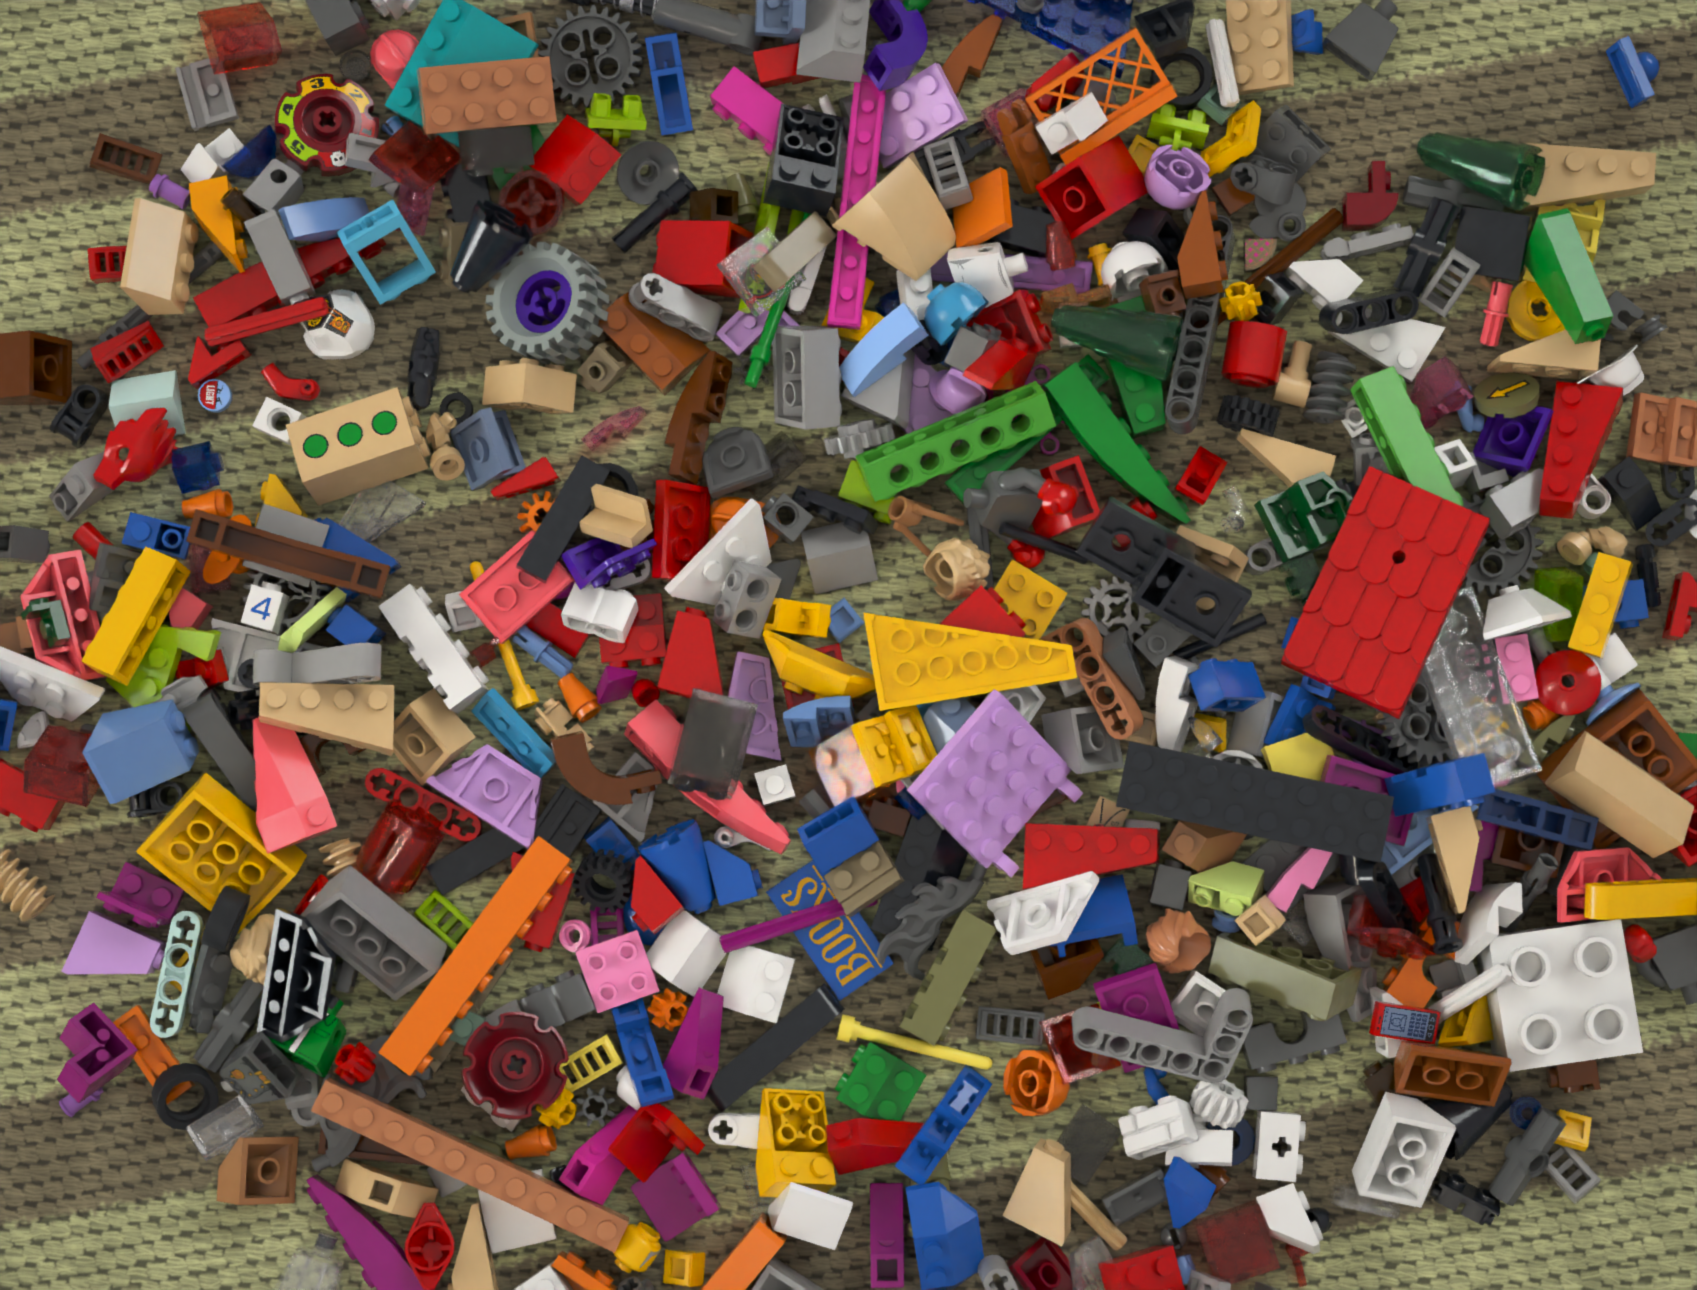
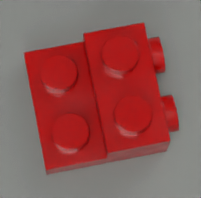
M1019 289L1015 291L1012 295L984 308L966 324L969 327H972L973 323L981 326L984 324L991 325L1001 330L1000 336L1007 340L1017 337L1030 344L1029 350L1038 353L1037 356L1052 350L1049 342L1053 341L1052 332L1046 323L1041 324L1037 312L1041 311L1040 303L1035 294H1029L1028 290Z
M662 593L633 596L637 600L638 612L625 643L613 642L599 637L601 663L603 665L609 664V666L629 668L628 662L641 661L642 666L661 665V659H665L667 651Z

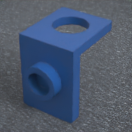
M1307 9L1292 15L1293 51L1313 55L1323 54L1322 23L1314 21V10Z

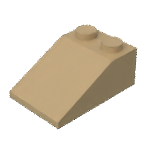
M1563 330L1500 354L1487 366V372H1516L1536 377L1581 381L1598 371L1601 339L1594 342L1588 341L1575 344L1567 330Z
M1470 806L1426 818L1451 909L1455 914L1463 913L1466 910L1479 843L1478 831L1483 830L1481 820L1476 819L1478 811L1472 812Z

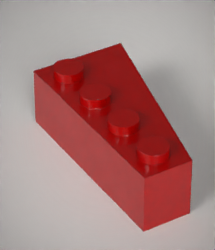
M1557 381L1553 404L1554 412L1551 417L1540 493V516L1573 519L1592 471L1600 458L1602 448L1611 433L1616 416L1621 410L1623 388Z

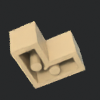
M521 358L519 363L502 360L499 361L498 366L486 367L482 405L508 411L530 409L548 414L573 413L577 374L564 372V366L546 364L545 367L539 366V361L535 359Z

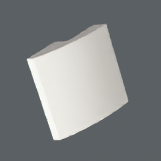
M542 1169L531 1171L544 1177ZM478 1189L492 1254L557 1239L554 1224Z

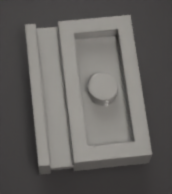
M220 55L190 63L189 66L175 68L191 127L194 131H198L203 127H212L239 119L224 62Z

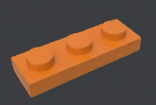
M136 1005L113 1022L138 1049L133 1059L152 1087L163 1071L173 1065L180 1064L164 1039L152 1032L150 1019L140 1005ZM193 1081L182 1082L173 1087L167 1094L166 1105H169L194 1087Z

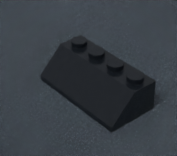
M916 805L894 863L904 882L882 896L870 928L885 935L896 930L901 925L903 919L898 920L895 918L896 913L905 905L913 903L919 898L920 895L915 896L911 893L917 885L929 883L936 887L938 885V878L943 876H952L959 879L968 852L946 829L942 830L921 806ZM936 939L927 950H933Z

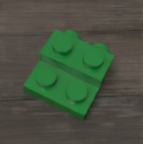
M871 1041L867 1047L860 1044L851 1059L852 1062L856 1063L850 1075L844 1072L834 1090L839 1092L836 1099L870 1119L900 1121L925 1079L926 1074Z

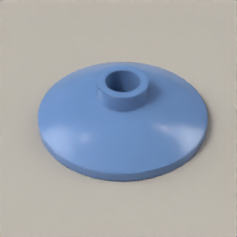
M1633 683L1615 690L1611 685H1608L1602 689L1597 698L1598 703L1588 716L1586 724L1588 726L1636 689H1640L1641 685Z

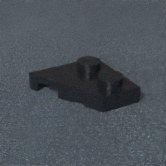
M1176 0L1134 16L1137 29L1157 59L1173 55L1177 51L1188 48L1195 10L1194 0Z

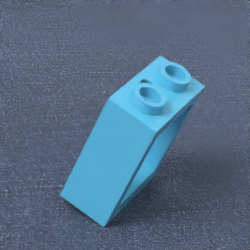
M393 199L337 231L344 248L380 305L386 301L396 299L403 291L414 285L424 283L431 275L436 273ZM400 227L417 255L418 260L377 283L358 251Z

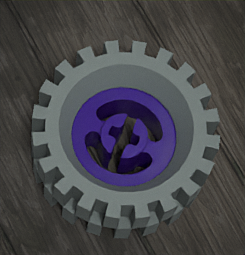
M537 242L536 248L528 244L522 249V255L517 254L508 266L505 265L499 271L501 275L498 280L491 278L488 286L494 289V294L486 295L485 303L493 307V310L486 312L487 320L495 324L490 328L494 335L501 338L499 341L505 346L530 359L538 360L542 364H550V361L557 365L566 363L565 356L575 360L580 357L578 351L580 347L588 351L594 345L589 340L592 334L597 337L601 335L603 329L597 325L599 320L607 321L608 312L602 309V305L609 304V295L601 290L607 288L604 279L597 276L600 272L596 267L561 245ZM561 286L557 292L552 290L554 287ZM544 320L551 322L548 325H542Z

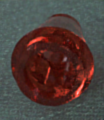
M1065 221L1046 224V263H1049L1050 270L1056 271L1075 267V259L1078 256Z

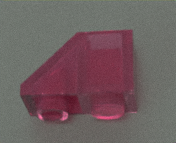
M1444 356L1418 373L1410 400L1420 411V420L1424 429H1429L1441 417L1449 412L1461 409L1466 404V401L1474 396L1458 366Z

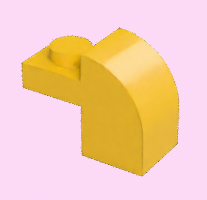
M774 598L763 630L768 629L772 632L804 637L827 638L831 622V605Z

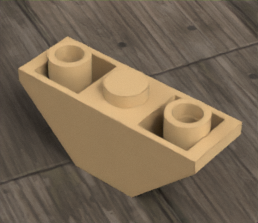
M349 1158L344 1160L335 1186L336 1191L361 1204L391 1214L411 1218L417 1217L423 1203L435 1202L439 1188Z

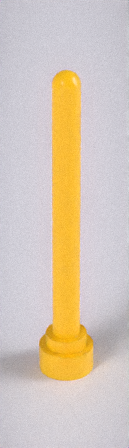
M478 561L470 564V571L475 581L484 573V569ZM496 639L514 688L511 691L513 696L510 698L514 710L519 711L539 703L535 689H531L530 684L526 685L510 639L504 644H500Z

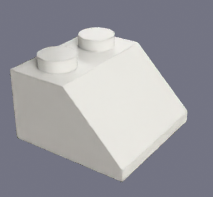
M753 946L729 952L717 993L724 996L723 1007L777 1023L796 959Z

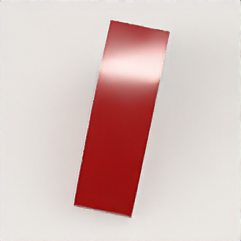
M799 43L753 52L759 83L764 89L792 82V85L819 79L820 77L796 74Z

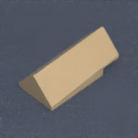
M1584 731L1545 782L1552 790L1592 817L1599 818V822L1652 858L1660 856L1684 843L1694 805L1667 788L1662 781L1586 731Z

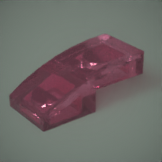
M641 406L621 411L598 424L581 440L594 453L615 430L626 438L647 414Z

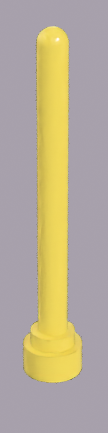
M845 1014L841 1016L836 1040L849 1043L850 1040L856 1041L859 1038L984 1070L992 1067V1060L987 1056L938 1044L933 1046L926 1041L860 1025L861 1022L855 1021L853 1016Z

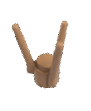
M898 496L893 499L888 509L889 518L895 521L893 528L903 533L927 557L930 555L931 550L907 527L917 525L923 515L958 526L964 525V521L931 510L932 507L929 504Z

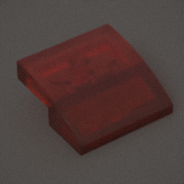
M409 120L375 150L368 160L397 182L425 194L463 156L440 135L431 140Z

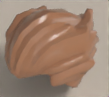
M1165 909V916H1160L1158 921L1147 927L1146 940L1150 948L1149 957L1157 963V967L1161 971L1174 974L1194 970L1210 953L1211 938L1208 932L1195 921L1190 911L1184 913L1179 910Z

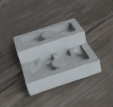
M263 504L255 528L322 547L329 525ZM243 560L242 563L244 567L308 588L311 581L308 578Z

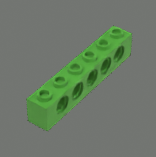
M1034 381L865 451L855 457L866 487L876 502L880 499H890L898 492L909 487H919L925 484L928 479L940 474H950L956 471L958 467L969 462H979L985 459L988 454L1000 449L1013 448L1024 439L1041 436L1048 429L1056 427V423L1045 391L1037 381ZM1023 414L1018 422L1011 423L1015 416ZM992 427L990 433L981 435L986 428ZM962 440L959 446L951 448L955 441ZM932 452L928 459L921 460L924 454ZM902 465L899 471L890 473L895 466Z

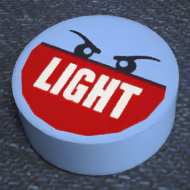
M211 379L200 386L198 400L206 410L219 413L230 406L232 392L223 381Z

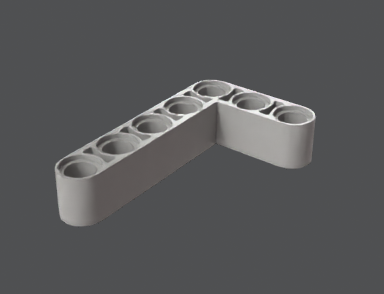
M1240 988L1228 989L1221 995L1203 1036L1094 1007H1081L1072 1015L1073 1040L1078 1048L1208 1083H1219L1227 1078L1253 1023L1249 994Z

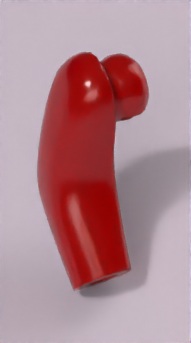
M274 363L267 365L261 371L274 392L282 398L311 401L317 398L320 393V387L315 380L288 378Z

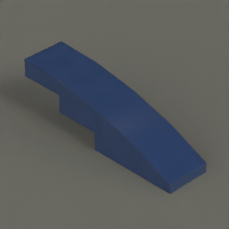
M1495 789L1496 792L1484 795L1485 802L1479 804L1477 820L1576 848L1592 850L1599 818Z

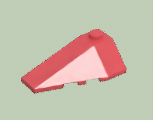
M259 717L253 719V754L256 773L254 784L257 811L255 812L256 825L267 854L332 831L337 827L336 820L327 796L296 732L259 722Z

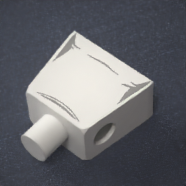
M999 242L948 250L947 261L954 281L964 282L976 288L988 300L989 303L986 307L1014 293L1012 276L1028 272V265L1024 254L1020 253L1005 258Z

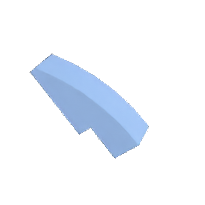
M904 302L874 326L840 365L842 380L853 397L905 361L907 358L904 353L929 336L915 313Z

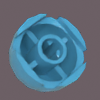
M954 282L947 287L939 284L927 296L930 303L925 309L924 321L931 335L942 346L957 335L960 326H967L966 324L973 317L975 318L989 302L976 288L967 283Z

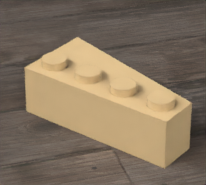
M260 682L259 722L300 733L316 735L319 738L335 740L354 747L366 748L392 756L394 741V685Z

